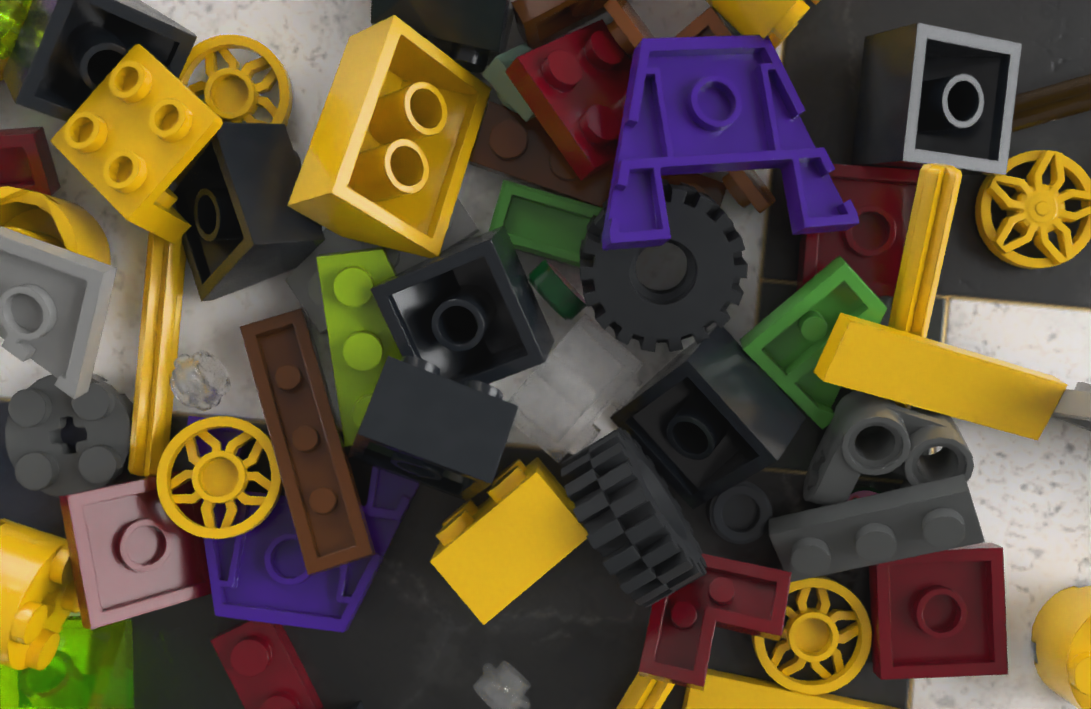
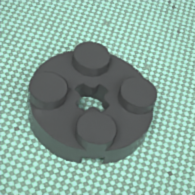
M92 374L89 391L74 400L54 385L58 378L54 375H49L37 380L29 388L20 390L12 396L8 404L9 415L5 427V443L9 459L15 468L16 479L23 487L34 491L40 490L50 496L59 498V496L109 486L118 480L116 478L123 473L128 464L133 403L125 393L119 394L112 385L104 382L108 381L107 379L97 374ZM70 417L73 418L75 427H85L87 432L86 440L77 442L76 451L69 449L68 444L63 442L61 438V429L65 428L66 420Z

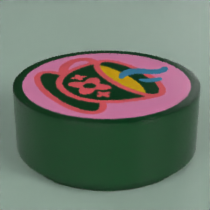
M546 259L528 274V280L535 290L565 320H573L587 307L582 296Z

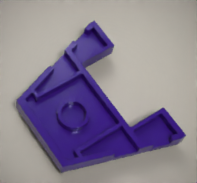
M760 35L642 38L633 52L601 239L603 251L662 246L671 239L661 178L664 175L779 168L782 173L792 235L846 231L859 224L858 213L851 199L843 203L829 173L835 170L824 147H815L800 117L806 110L768 35L764 39Z
M189 416L187 426L205 418ZM232 428L208 430L210 434L221 442L223 451H225L230 440L244 432ZM197 435L195 438L200 457L212 452L211 446ZM248 443L239 448L236 454L242 460L246 459ZM372 466L367 504L362 506L376 555L315 575L307 574L288 501L284 495H280L270 515L253 530L240 536L226 539L204 538L215 616L341 633L346 632L420 484ZM245 490L249 496L266 497L267 493ZM236 499L238 512L232 526L249 518L260 506L244 505ZM216 503L214 507L217 528L221 527L227 510L225 504Z

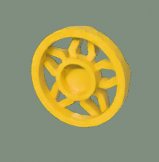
M219 35L206 39L192 48L178 79L187 86L194 69L205 59V74L209 77L207 82L199 81L188 86V88L196 96L204 94L206 105L222 119L223 123L225 121L232 123H243V121H246V123H267L257 120L253 116L257 108L261 107L265 108L273 117L270 123L285 124V127L287 126L293 103L291 81L281 61L266 46L254 39L241 35ZM228 49L248 50L258 54L261 58L245 63L240 70L239 62ZM216 52H219L228 63V68L218 70ZM272 67L262 82L255 84L252 80L254 74ZM277 80L279 84L278 108L270 99L260 96V94L270 92Z
M1034 150L1008 158L1007 172L1023 163H1034L1026 176L1027 182L1025 179L1007 175H987L978 191L975 204L976 224L983 242L999 259L1019 268H1048L1060 265L1074 258L1091 239L1090 177L1079 164L1057 151ZM1050 165L1049 185L1042 184V175L1047 166ZM1066 175L1076 189H1066L1059 192L1058 190L1065 182ZM998 184L1014 188L1016 193L1010 198ZM992 199L1002 210L1007 211V217L1002 219L996 231L991 218ZM1068 199L1081 201V209L1074 212L1066 211L1064 201ZM1081 219L1078 230L1072 239L1071 230L1062 222L1072 223ZM1012 228L1020 233L1019 237L1006 244L1004 243ZM1053 231L1057 235L1060 251L1049 240V232ZM1033 238L1034 245L1046 258H1031L1018 254L1013 250L1029 243Z
M228 416L205 418L182 429L165 448L158 464L156 477L158 497L169 518L186 532L209 539L232 538L256 528L275 508L283 487L271 439L268 435L245 420ZM232 428L244 432L230 440L225 451H223L221 442L210 434L208 430ZM198 435L210 445L212 452L200 457L195 437ZM252 439H256L248 458L242 460L236 456L239 448ZM186 446L188 460L195 466L193 470H184L171 479L174 462L182 448ZM263 449L270 463L271 481L260 472H248V468L257 464ZM192 480L194 493H172L178 487ZM248 481H255L268 491L266 497L249 496L245 492ZM201 499H204L201 513L205 526L189 519L177 504H196ZM236 499L244 505L260 506L249 518L232 526L238 512ZM216 503L225 504L227 509L220 528H217L214 514Z
M818 576L790 582L789 594L799 590L795 598L798 610L795 612L789 605L786 607L785 615L789 619L783 627L781 637L785 639L775 644L769 658L764 638L752 635L755 654L768 675L790 691L808 695H821L838 690L858 675L869 656L872 629L868 614L860 600L849 589L833 579ZM811 588L816 589L818 602L815 608H807L806 605ZM827 590L843 597L852 610L832 609L828 612L831 605ZM838 620H856L838 631L835 624ZM857 636L854 652L844 665L841 651L837 648L838 643L845 644ZM791 649L795 653L794 658L777 668L784 653ZM830 656L834 669L833 675L820 664V661L826 660ZM806 662H809L810 667L823 679L808 681L790 677V675L803 669Z

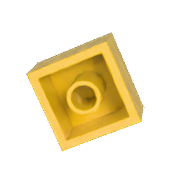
M538 457L527 466L520 459L511 463L494 478L492 487L487 491L490 496L478 507L471 499L466 501L443 521L442 525L444 527L435 535L440 543L430 560L431 564L483 625L587 539L586 536L589 535L584 524L579 523L573 511L576 508L574 502L567 497L563 486Z

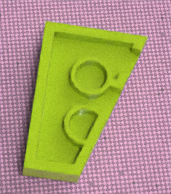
M384 247L324 253L316 257L345 446H352L387 357L390 356L400 361L402 359L397 344L370 290L373 286L397 275Z

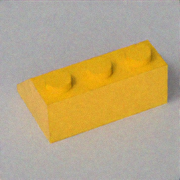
M396 15L350 36L287 206L341 237L427 258L439 257L491 88Z

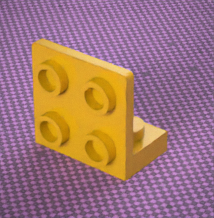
M136 44L60 128L50 142L127 221L175 245L191 225L172 207L178 200V197L168 187L222 127L223 121L140 44Z

